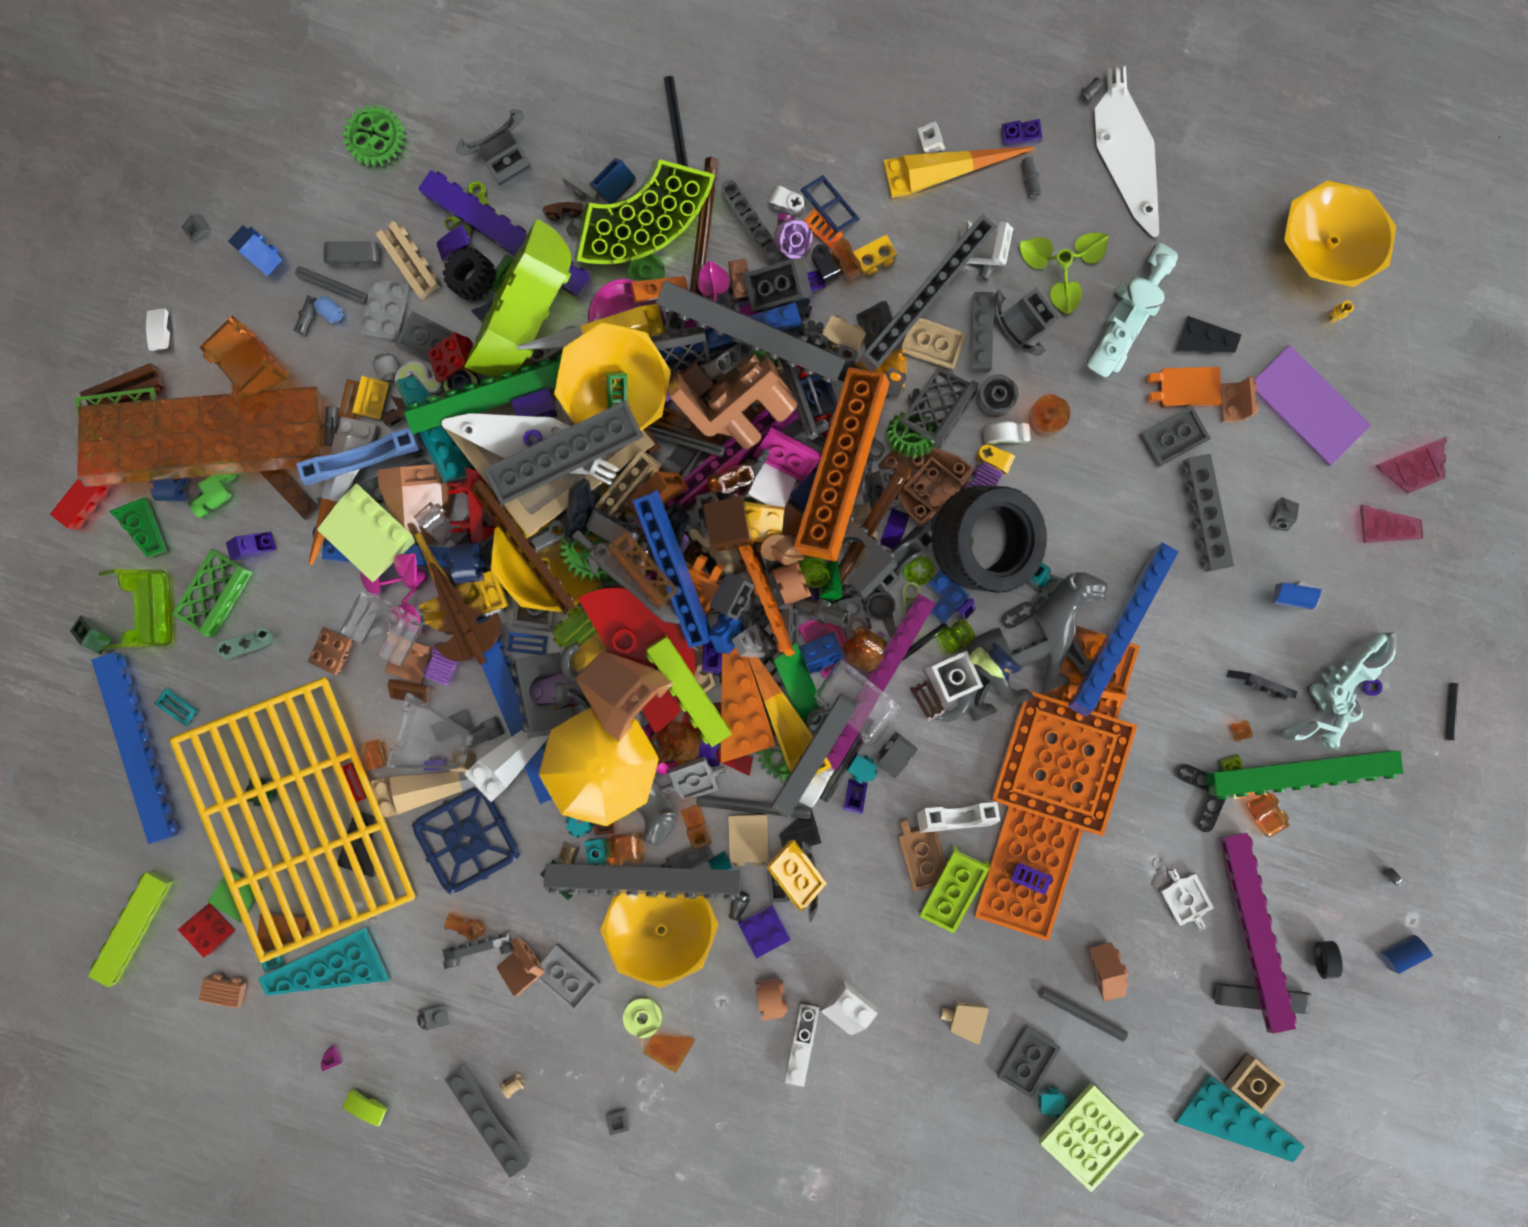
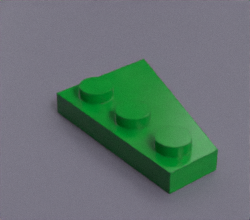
M143 497L109 511L119 521L121 527L133 538L132 540L146 557L151 558L167 551L148 498Z

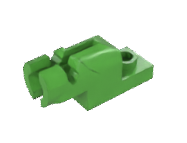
M229 463L198 484L202 492L188 503L198 518L209 514V508L215 510L232 496L225 482H230L237 477L236 474L240 470L236 465Z

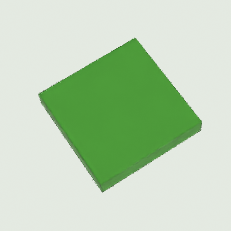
M230 868L234 880L244 877ZM223 876L207 902L240 923L242 919ZM250 884L238 888L247 912L256 900Z

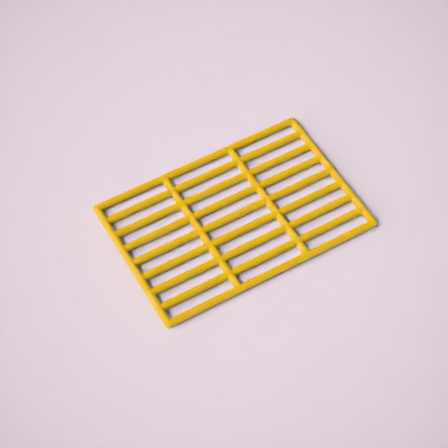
M326 677L319 678L177 734L169 739L259 962L268 961L415 898L410 881ZM320 686L323 688L348 750L338 755L334 750L311 693V690ZM300 694L304 695L329 756L328 759L321 762L317 761L292 697ZM282 701H285L311 765L299 770L273 706ZM265 708L292 772L283 777H280L254 713ZM244 716L248 717L273 781L263 785L236 722L237 719ZM227 723L254 786V789L244 793L217 727ZM206 731H210L235 793L234 797L226 800L222 796L198 736ZM189 738L192 741L216 801V804L206 808L179 742ZM349 758L353 762L377 821L367 827L364 824L340 764L341 761ZM331 765L358 828L357 831L347 834L321 771ZM312 773L315 775L340 837L330 842L327 839L303 780L304 776ZM294 780L321 843L320 846L311 850L284 787V784ZM274 788L278 791L302 850L301 854L291 857L265 793ZM255 796L259 798L284 860L272 865L246 801ZM237 803L240 805L265 867L255 873L252 870L227 808ZM217 811H220L246 875L238 880H234L208 816ZM377 830L381 831L406 893L398 898H394L369 836L370 833ZM360 837L363 840L387 899L386 903L379 906L375 904L351 845V841ZM341 845L345 849L369 910L360 914L356 911L332 849ZM321 853H325L350 915V918L341 922L338 920L313 858ZM306 860L332 924L324 929L319 927L295 868V864ZM285 868L289 872L313 931L312 934L302 937L276 875V872ZM266 876L270 879L294 939L293 942L286 945L282 944L257 882L258 879ZM250 884L275 946L274 950L266 953L262 949L238 890L239 887Z

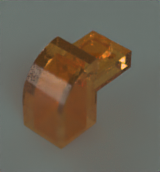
M696 804L681 810L680 812L687 828L686 833L692 849L696 850L711 844V833L700 805Z

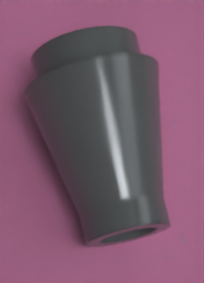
M741 891L740 898L736 897L735 900L731 901L728 916L730 919L740 920L741 915L750 902V895Z

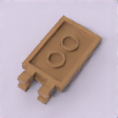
M907 818L900 819L899 823L903 834L898 835L913 891L916 892L935 886L946 865L937 831L920 833L919 826L910 829Z

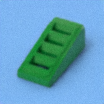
M624 371L605 372L608 409L613 407V403L628 402L627 373ZM612 379H620L621 382H616L614 387H621V390H612V385L614 384ZM613 395H622V398H613Z
M838 560L837 562L829 561L821 566L819 598L829 603L842 598Z

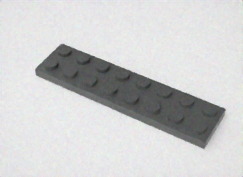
M623 401L485 468L484 471L500 504L504 505L644 436L628 402Z

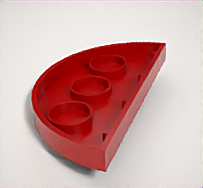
M623 586L597 588L578 596L581 605L608 652L658 670L659 668L655 662L651 664L645 654L648 653L647 647L667 635L695 676L694 649L689 648L680 623L663 622ZM669 689L660 698L654 695L642 708L655 733L668 725L681 711L678 703L680 699L677 695L673 696Z

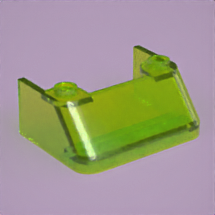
M112 569L99 572V576H118L119 587L123 591L133 592L135 630H126L122 633L121 643L104 645L102 650L168 646L173 639L170 577L168 573L164 570Z

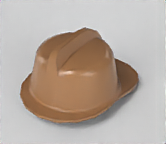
M774 534L765 539L761 545V555L770 561H778L789 566L804 559V556L794 547L797 538L794 535Z

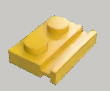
M361 376L353 413L381 420L389 382Z

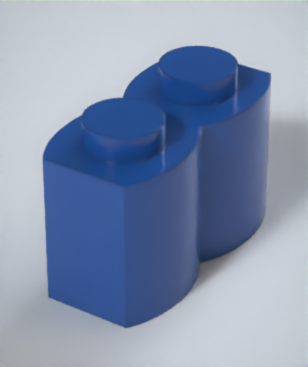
M722 613L719 614L717 623L713 625L709 632L710 639L717 653L729 654L735 648L732 639L744 631V625L740 616L738 620H735Z

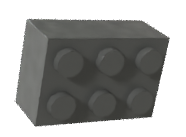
M793 258L743 274L752 312L764 311L813 297L804 258Z

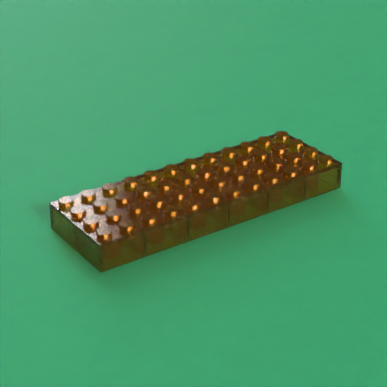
M317 386L78 406L77 477L85 487L297 468L296 463L324 456L322 397Z

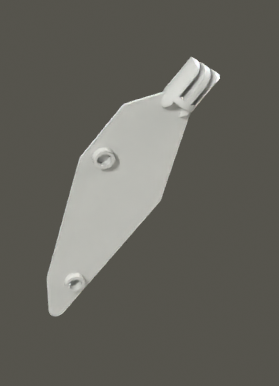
M1122 66L1121 69L1122 83H1120L1119 67H1114V84H1112V69L1108 67V91L1094 109L1096 145L1133 217L1152 237H1157L1159 235L1154 140L1127 90L1126 66ZM1145 208H1150L1152 212H1146Z
M473 413L446 418L442 421L444 428L505 459L529 448L523 441L524 434L529 430H538L542 434L543 440L571 427L550 417ZM469 426L472 428V433H469L467 430ZM532 433V436L528 437V439L532 441V444H534V442L537 441V438L534 437V433ZM599 458L570 473L588 474L611 485L613 481L609 478H615L616 474L613 471H618L619 467Z

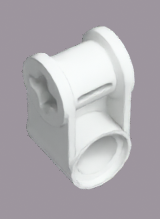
M779 185L774 186L767 202L773 209L786 212L792 216H800L805 209L804 198L800 194Z

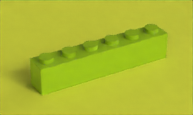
M665 635L647 647L648 653L645 654L651 664L655 662L659 668L658 671L673 682L669 691L673 696H678L680 699L678 703L684 712L688 711L691 715L689 720L694 728L699 727L702 732L700 736L705 744L709 743L711 747H714L732 735L730 728L668 636Z
M154 870L145 872L140 876L137 882L139 884L137 889L130 894L128 898L129 903L118 916L120 919L117 925L115 924L109 932L110 937L99 950L101 954L98 959H95L91 964V972L88 977L108 988L117 984L173 882L172 880Z

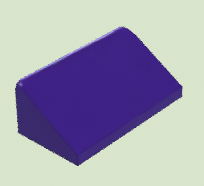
M710 640L708 643L703 644L702 672L722 675V653L716 652Z

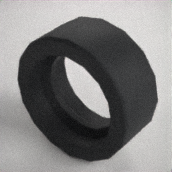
M1335 941L1316 942L1314 946V961L1319 976L1322 979L1340 978L1343 971V962L1337 943Z

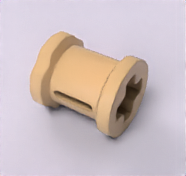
M515 1073L514 1077L505 1083L501 1082L499 1084L503 1094L508 1099L511 1097V1094L526 1087L518 1073Z

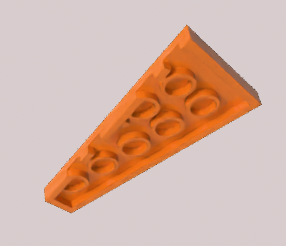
M752 545L739 547L740 555L747 567V574L750 579L752 578L753 585H755L753 590L756 595H759L765 614L771 623L770 628L777 637V647L780 652H784L789 657L795 654L760 557Z
M736 647L729 654L722 653L721 716L730 728L732 735L721 741V763L777 745L748 657L740 656Z

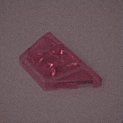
M1444 437L1380 463L1376 467L1407 494L1445 479L1446 469L1444 464L1446 462V454H1444L1447 438Z

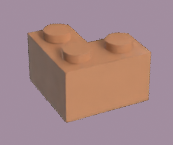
M1112 942L1089 948L1090 960L1097 975V987L1103 1001L1126 996V988L1128 987L1126 977L1128 972L1126 966L1121 965L1119 950L1114 948Z

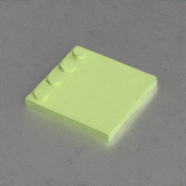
M1090 1083L1043 1134L1038 1142L1092 1192L1144 1134Z

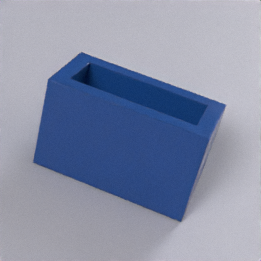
M614 158L589 185L597 191L598 195L605 202L611 204L636 177L623 161Z
M1289 583L1275 584L1273 603L1312 610L1319 601L1322 589Z
M1416 935L1381 952L1389 970L1398 974L1433 956L1427 945Z

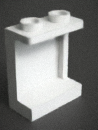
M964 221L963 227L960 229V237L971 227L972 224L969 221ZM1000 222L999 226L996 225V229L968 260L967 264L1006 266L1013 228L1008 222Z

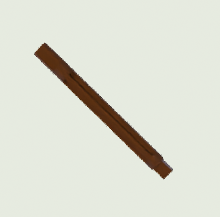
M712 156L705 158L704 172L715 174L711 190L699 211L690 291L701 296L702 293L698 287V279L703 266L706 264L718 159Z
M901 462L863 524V527L869 532L867 535L870 538L912 470V467L906 463ZM852 542L838 565L841 585L866 547L862 543Z

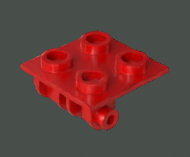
M210 903L177 929L203 958L210 955L217 946L235 932Z

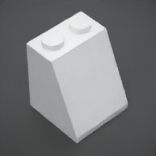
M764 463L762 469L742 496L745 502L785 507L796 479Z
M967 651L924 667L940 703H948L983 687Z
M843 980L820 1010V1012L849 1035L865 1030L878 1014L874 1003L845 980Z

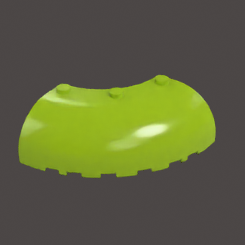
M661 159L654 160L644 182L628 197L611 204H584L576 243L575 260L591 264H617L643 258L664 248L685 231L696 215H698L711 190L715 174Z
M537 218L526 235L522 247L517 251L513 263L509 266L505 274L506 277L493 298L491 308L486 313L481 324L482 326L475 338L476 342L468 355L464 367L476 373L487 376H501L503 372L516 371L523 364L526 357L530 358L534 349L518 350L516 348L519 345L535 340L542 321H546L549 317L550 311L548 309L558 290L570 278L571 253L568 245L552 227Z

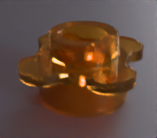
M1247 720L1231 725V730L1235 734V741L1241 742L1242 739L1252 738L1253 732Z

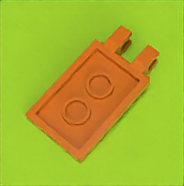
M1220 367L1163 368L1160 370L1161 373H1150L1147 375V383H1161V392H1150V394H1147L1148 402H1162L1163 407L1222 405Z
M701 554L695 564H691L687 568L707 617L711 609L710 605L713 597L721 585L722 581L719 578L725 567L718 564L711 575L706 573L702 569L708 558Z

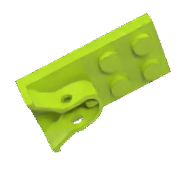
M953 845L952 854L919 913V917L955 933L990 869L989 862H980L957 850V846Z

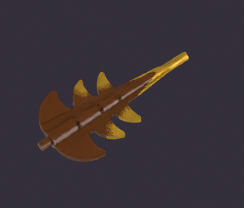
M422 533L415 534L414 536L424 554L439 594L436 600L425 603L424 607L432 611L445 610L446 613L442 619L431 621L429 625L440 632H453L454 634L449 641L436 643V649L449 660L461 662L476 657L479 665L486 663L487 661L483 653L495 645L500 635L501 623L498 613H494L487 621L478 623L476 619L483 611L484 595H480L470 604H465L463 600L470 594L472 582L455 588L431 552Z

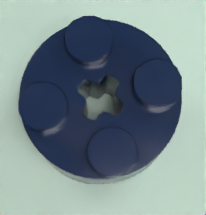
M154 464L149 476V483H153L154 489H150L153 499L155 501L172 502L187 500L186 490L187 485H190L191 478L189 474H186L184 464Z
M480 542L457 544L450 547L449 558L450 562L453 563L451 573L455 583L461 584L485 580L482 567H485L486 563L484 555H480Z

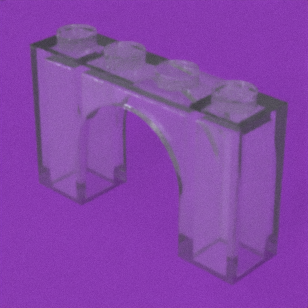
M360 591L339 632L354 641L364 644L374 624L380 618L386 616L389 624L388 632L377 655L402 667L423 624L417 621L418 617L410 613L405 615L404 609L396 605L394 608L391 607L392 603L383 598L379 600V595L371 591L368 594Z

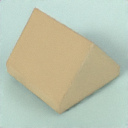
M564 842L557 860L563 864L574 865L580 847Z

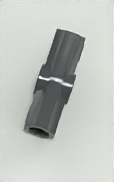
M567 509L561 512L550 526L527 538V542L535 547L538 552L562 541L566 530ZM552 530H557L560 535H555Z

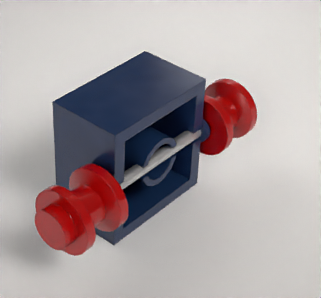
M796 365L801 371L798 375L799 379H804L800 383L814 422L825 419L829 423L828 430L818 434L826 437L831 426L829 419L835 413L838 403L832 384L822 380V375L819 374L812 377L811 374L803 371L804 367Z

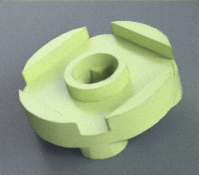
M640 997L632 1000L625 1008L623 1014L625 1029L630 1034L639 1038H647L656 1033L662 1020L661 1009L651 998ZM639 1013L647 1014L646 1022L638 1021Z

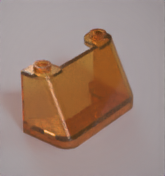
M233 315L200 346V349L204 352L202 356L210 364L213 362L217 364L233 383L231 385L233 388L231 392L238 399L243 398L246 400L285 381L290 376L289 372L257 334Z

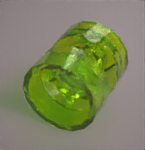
M804 555V559L800 560L799 565L807 585L819 588L829 581L830 574L822 558Z
M965 619L957 621L952 627H948L939 633L941 644L952 654L961 649L962 645L966 646L974 641L976 637L973 628Z

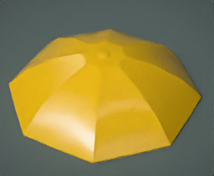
M1327 180L1291 201L1284 242L1309 277L1355 287L1390 266L1396 224L1371 190Z
M600 323L563 348L555 395L575 425L608 409L605 372L624 371L627 373L628 405L641 431L662 417L671 371L646 332ZM612 379V382H614L612 390H621V387H614L616 382H621L620 379ZM613 395V398H622V395Z
M556 517L550 520L541 528H539L530 536L550 526V524L556 519ZM514 519V521H515V526L518 528V530H519V531H522V532L526 535V538L530 537V536H527V534L524 532V530L520 527V525H519V524L516 522V520ZM499 527L495 528L491 573L520 607L562 612ZM552 530L555 535H560L557 530ZM588 537L591 541H596L594 537ZM561 542L538 552L540 559L550 567L552 575L560 580L565 592L572 596L575 605L580 602L578 599L579 595L600 587V580L597 582L595 577L592 578L591 582L588 581V577H585L582 581L580 574L574 577V570L567 571L569 565L563 566L565 559L560 558L561 553H563L559 551L562 545ZM574 548L576 552H582L580 548Z
M592 707L551 729L539 776L562 815L608 826L647 803L659 758L636 718L630 721L632 728L619 742L604 730Z
M619 893L618 896H613L600 932L618 973L662 988L703 968L719 924L708 900L704 899V896H696V899H686L682 895H677V898H666L665 895H657L656 898L646 897V894H638V897L626 896V893Z

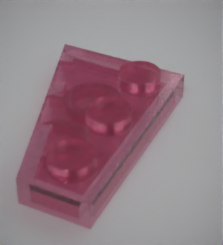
M1364 504L1360 505L1363 543L1423 539L1421 519L1387 512V510L1372 508Z

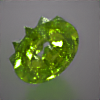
M923 555L916 557L904 567V574L907 580L918 585L928 583L933 578L935 572L934 563L929 557ZM919 562H921V567L927 570L921 573L920 578H918L917 571L911 570L917 568Z

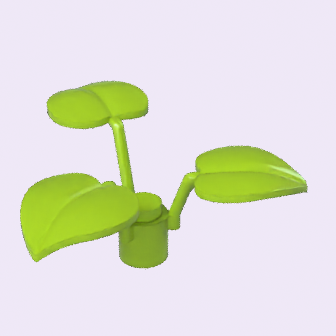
M1099 232L1082 235L1075 243V250L1079 254L1071 252L1069 249H1062L1054 256H1051L1054 249L1053 244L1047 238L1035 237L1020 242L1021 255L1030 267L1043 269L1047 266L1048 259H1057L1058 265L1064 268V283L1055 284L1050 292L1051 302L1063 313H1072L1078 307L1082 298L1080 284L1076 281L1068 283V267L1072 264L1073 257L1079 258L1082 256L1083 261L1088 264L1100 262L1106 254L1109 235Z

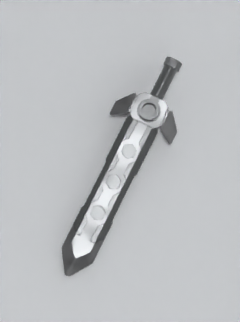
M580 530L574 533L573 537L591 551L588 563L589 569L593 574L597 575L598 567L600 566L663 622L680 623L673 604L658 591H655L614 554L622 550L620 547L608 542H604V544L599 543L596 546Z

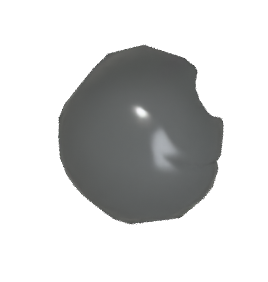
M873 592L865 603L867 613L877 620L889 618L896 609L894 598L887 592Z

